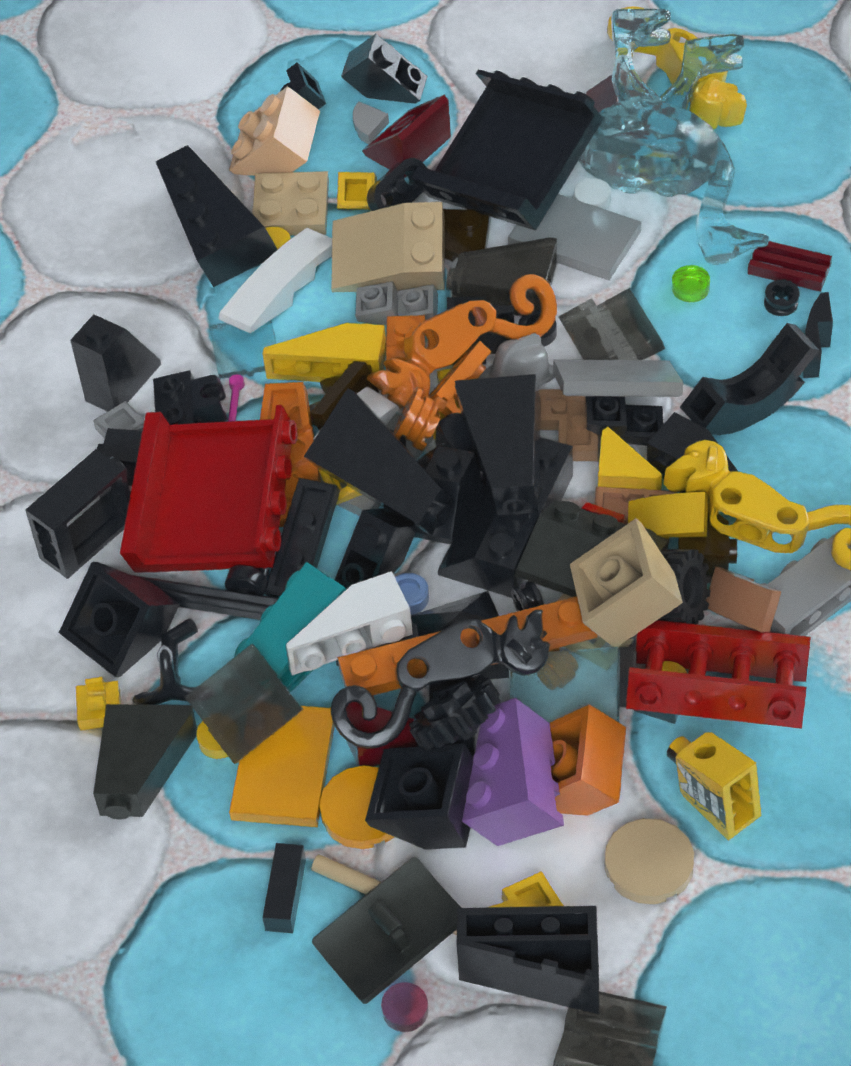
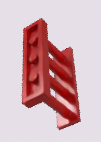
M657 620L637 634L636 663L646 665L645 669L629 668L626 709L802 729L807 687L795 686L793 681L806 682L811 637ZM664 661L678 663L685 669H689L688 674L662 671ZM706 671L732 674V679L706 676ZM755 676L776 679V682L768 683L749 681V677Z

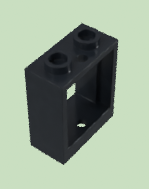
M95 449L25 509L39 558L66 579L70 578L124 530L131 491L126 477L128 476L127 469L117 458H108ZM98 496L100 497V499L96 503H94L88 510H86L81 516H79L73 523H71L67 527V523L69 521H71L77 514H79Z

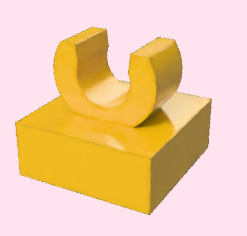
M103 677L85 679L86 685L76 686L77 722L80 731L103 728L106 704H121L118 681L104 682Z

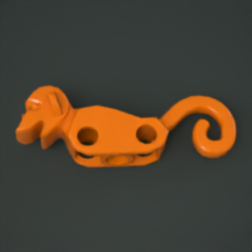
M535 274L524 275L512 283L510 301L514 309L521 315H528L534 311L533 303L526 298L527 290H533L540 300V316L538 320L528 326L496 318V309L485 300L468 301L464 304H459L412 326L405 334L404 354L406 361L397 358L385 360L384 366L390 371L380 370L368 375L367 380L381 391V395L387 394L388 400L398 405L399 409H404L417 387L423 389L422 399L425 396L429 397L430 374L435 369L452 365L471 347L480 335L490 332L512 340L532 333H536L540 337L547 333L557 315V301L554 291L544 278ZM469 312L475 316L474 326L469 322ZM421 334H424L428 339L427 348L423 347L420 342Z

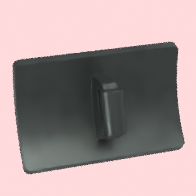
M412 857L313 937L312 944L363 1004H367L457 930V908L462 907L445 891L417 857Z

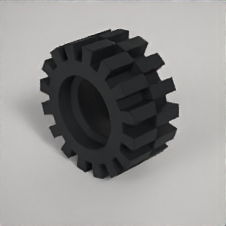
M661 549L660 552L675 573L683 603L658 620L699 624L698 620H703L705 616L703 610H708L709 603L706 601V597H710L711 590L707 589V584L711 583V577L706 575L709 567L707 562H703L704 556L695 549Z

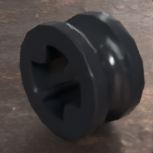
M784 279L771 282L765 290V309L776 316H788L794 313L798 307L799 288L796 284Z
M526 582L523 589H520L518 586L511 589L516 611L544 605L539 589L533 582Z

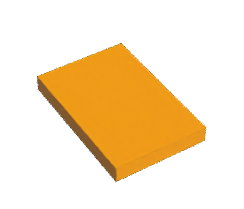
M259 702L250 703L229 811L232 821L318 827L320 815L319 802L325 786L335 727L331 717V708Z

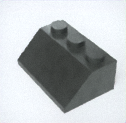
M554 500L539 516L517 566L515 576L576 597L577 594L570 563L626 524L618 522L616 518L610 515H598L581 509L573 502ZM646 529L660 551L661 549H668L669 539L657 536L652 530Z

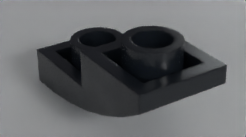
M585 396L586 430L602 436V430L609 427L626 443L647 446L649 440L664 424L662 406L626 404L625 396Z

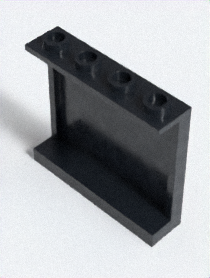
M478 69L475 74L486 86L482 95L435 171L418 166L411 179L429 198L467 210H474L480 214L536 231L604 118L594 107V100L585 93L576 91L575 94H572L552 84L545 87L537 85L525 77L518 80L510 78L501 71L496 70L494 73Z

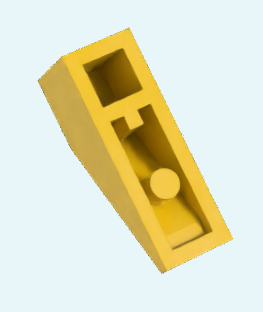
M344 323L264 347L262 354L266 379L320 382L331 376L343 374L353 361L365 362L370 373L384 370V361L386 359L385 326L368 323Z

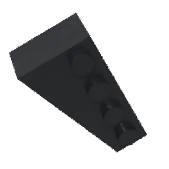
M188 145L155 161L196 260L213 287L263 263L278 250L261 222Z

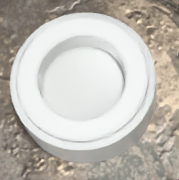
M587 178L575 186L574 199L607 209L611 203V188L602 179Z

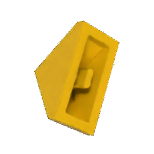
M609 427L602 430L598 487L662 490V474Z

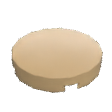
M642 818L628 822L613 833L606 845L605 872L607 877L621 896L636 903L659 904L666 902L667 898L674 896L676 893L677 896L682 893L693 877L694 851L689 838L677 826L661 819Z

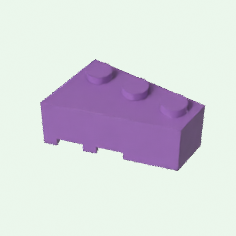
M517 698L495 705L496 711L489 714L488 719L480 725L462 818L463 823L496 846L564 826L563 815L557 811L555 797L560 794L559 785L552 779L551 766L555 764L550 723Z

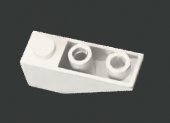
M392 571L352 584L286 644L289 668L292 675L315 670L324 664L338 660L337 657L369 650L386 643H395L404 637L413 635L410 607Z

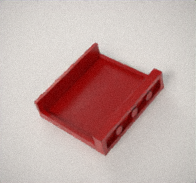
M276 405L274 419L169 425L161 412L146 413L120 549L121 556L134 573L230 569L235 565L273 568L275 552L279 551L281 547L280 519L281 515L286 513L287 500L284 493L286 480H289L292 475L291 447L297 441L296 423L290 419L283 405Z

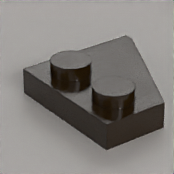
M443 209L445 219V259L453 262L457 257L472 264V271L484 273L491 217L474 210Z

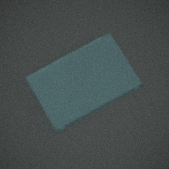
M610 646L608 648L549 652L545 666L535 674L521 676L512 671L510 672V699L517 698L549 723L588 704L619 722L620 649Z

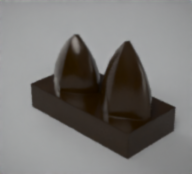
M353 361L343 374L331 376L320 381V386L326 394L320 401L309 405L312 425L317 426L319 431L347 388L357 394L368 386L379 393L378 388L367 380L368 375L371 373L365 362Z

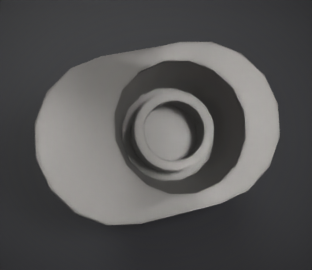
M532 333L519 339L507 340L501 343L496 351L493 364L485 369L478 379L536 374L539 388L553 380L555 376L553 374V365L548 362V354L541 343L540 335Z

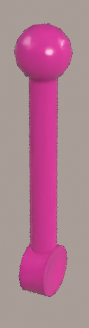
M238 374L232 375L229 378V386L232 389L228 421H236L239 391L245 386L243 376Z

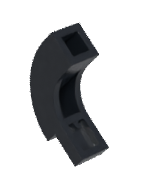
M786 323L767 350L751 367L739 375L728 379L719 380L702 377L680 408L691 421L708 429L712 435H726L741 431L767 418L793 397L805 383L799 376L818 353L819 349L796 325Z

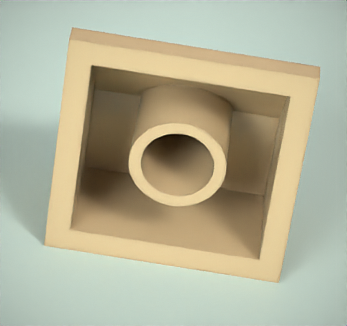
M636 518L570 563L583 624L614 648L683 603L674 571L643 524Z

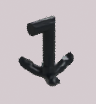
M192 619L185 620L161 635V647L157 652L160 668V686L152 692H142L135 695L132 700L135 704L159 705L170 700L203 701L214 693L209 686L188 687L181 684L178 669V644L198 632V628Z

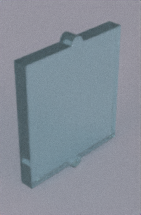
M272 320L252 333L243 331L225 322L209 325L219 379L230 378L236 374H247V376L251 377L254 373L265 371L263 349L264 347L277 344Z

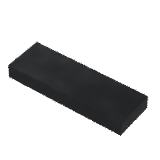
M303 478L298 479L281 535V547L276 552L273 568H271L265 590L267 596L279 598L285 591L289 578L296 571H300L306 562L315 568L318 567L340 493L337 485Z

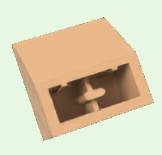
M288 86L276 95H269L261 107L254 112H247L240 120L238 125L240 133L238 140L231 150L233 158L229 171L237 175L255 176V173H288L298 169L308 160L320 110Z

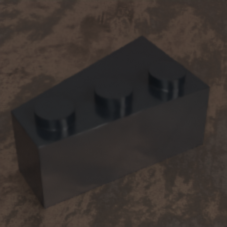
M596 906L457 908V958L460 981L600 1015Z

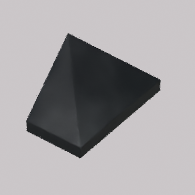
M486 591L411 615V623L417 624L418 636L442 631L463 619L475 618L482 621L498 617L499 614L489 592Z

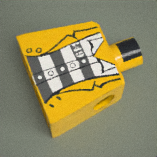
M712 732L704 733L692 743L684 736H681L670 744L667 750V757L677 765L680 792L728 841L762 816L757 765L754 760Z

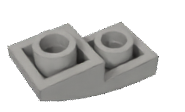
M393 281L357 288L355 317L359 322L387 325V316L425 315V320L437 315L438 293L434 284L397 291Z

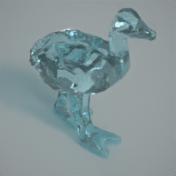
M616 9L611 16L612 40L615 48L612 86L619 102L599 112L604 119L578 160L581 166L592 176L607 182L613 189H619L629 194L646 192L658 193L665 197H673L677 194L687 195L709 181L699 208L695 228L697 243L706 262L710 264H726L751 249L767 246L769 237L766 234L736 227L725 220L724 209L736 171L725 144L713 128L697 115L687 110L698 79L712 73L743 68V57L735 53L742 50L744 37L729 34L685 41L681 73L676 82L661 96H658L635 72L633 51L638 47L659 46L670 42V31L660 27L670 21L671 12L665 9Z

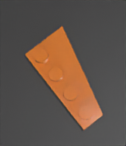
M303 382L265 384L260 420L274 419L276 405H283L291 420L295 421L297 426V441L295 444H292L290 453L292 475L289 480H286L284 492L287 508L286 513L281 515L279 527H284L298 479L303 478L321 482L319 469L304 457L314 441V432L307 389Z

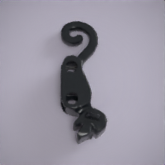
M534 610L527 615L521 629L518 627L517 617L515 615L511 616L501 635H498L486 624L475 618L456 622L409 649L396 664L395 677L397 684L401 686V690L391 718L381 730L365 733L355 728L349 721L346 708L352 702H357L361 705L362 718L364 720L372 721L377 716V703L374 696L365 688L356 685L347 686L334 696L331 703V717L334 726L346 741L357 747L366 749L379 748L389 744L399 736L409 719L416 694L429 684L453 682L475 677L493 663H500L510 671L521 676L535 674L545 666L549 655L550 643L542 640L547 635V632L543 630V611ZM473 629L478 633L479 644L477 647L470 648L462 643V630ZM420 659L425 663L427 672L423 678H414L408 673L407 664L410 660Z

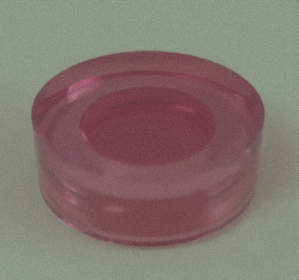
M407 982L395 984L382 997L383 1018L386 1024L396 1031H414L421 1027L428 1017L427 996L415 984Z

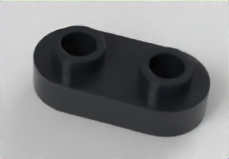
M408 158L393 166L369 189L367 202L370 210L374 211L402 203H412L424 191L411 177L418 166L427 168L425 164L416 158ZM404 174L408 176L409 184L404 180ZM381 195L385 198L386 205L383 204Z

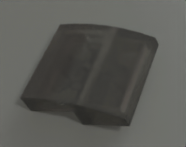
M630 288L597 306L591 298L559 316L562 325L583 360H643L665 349L660 336Z
M253 643L185 697L207 725L208 731L234 764H237L303 711V708Z
M599 991L600 1015L568 1007L564 1032L554 1058L553 1066H654L667 1006Z

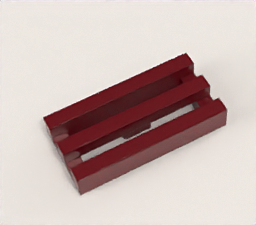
M759 239L757 249L754 250L752 260L748 264V274L771 280L784 279L791 281L796 286L821 292L832 264V256Z

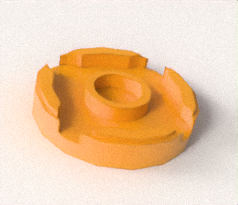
M363 765L348 768L332 777L322 791L319 802L322 823L331 838L346 847L368 849L373 848L374 844L380 843L383 840L386 843L394 838L392 835L368 826L365 821L378 767Z

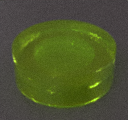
M686 265L677 269L672 276V292L675 297L682 301H700L710 291V275L702 267Z

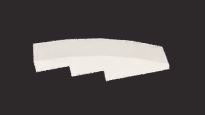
M309 228L304 229L265 260L241 285L220 311L219 320L252 333L290 308L293 304L294 292L313 281L316 266L332 257V238Z

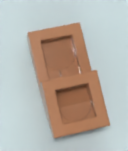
M715 567L709 590H711L710 597L706 598V601L709 603L708 609L757 631L770 632L781 591L756 583L752 578L721 567Z

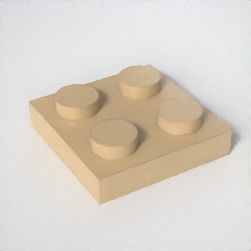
M328 171L255 173L252 214L265 228L280 227L285 229L290 236L297 235L306 228L326 235L329 190Z

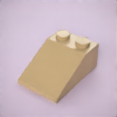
M402 203L334 220L332 228V292H357L359 287L391 281L394 282L397 291L434 284L436 290H445V219L443 203Z

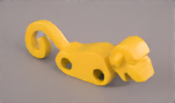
M625 7L615 11L609 17L607 34L614 43L629 51L656 56V65L667 74L679 96L690 102L688 118L693 125L703 129L714 130L718 125L731 127L742 124L747 107L744 95L737 92L738 88L736 85L725 82L728 65L723 57L695 35L683 29H666L661 40L646 37L654 30L655 17L650 11L642 7ZM630 23L629 31L622 27V25ZM680 37L687 39L688 42L680 43ZM715 63L718 64L721 68L715 69Z
M702 440L693 443L685 449L682 457L665 470L664 485L669 491L681 492L685 490V493L706 492L708 495L709 520L718 532L775 553H793L804 544L807 531L834 524L851 525V505H831L807 512L805 506L788 501L771 486L754 475L729 471L725 450L714 441ZM722 512L734 517L736 522L731 525L722 524L718 521L717 514ZM843 528L833 539L831 554L838 565L851 570V550L848 548L851 545V528ZM774 532L790 534L792 541L788 544H778L773 540L772 534Z

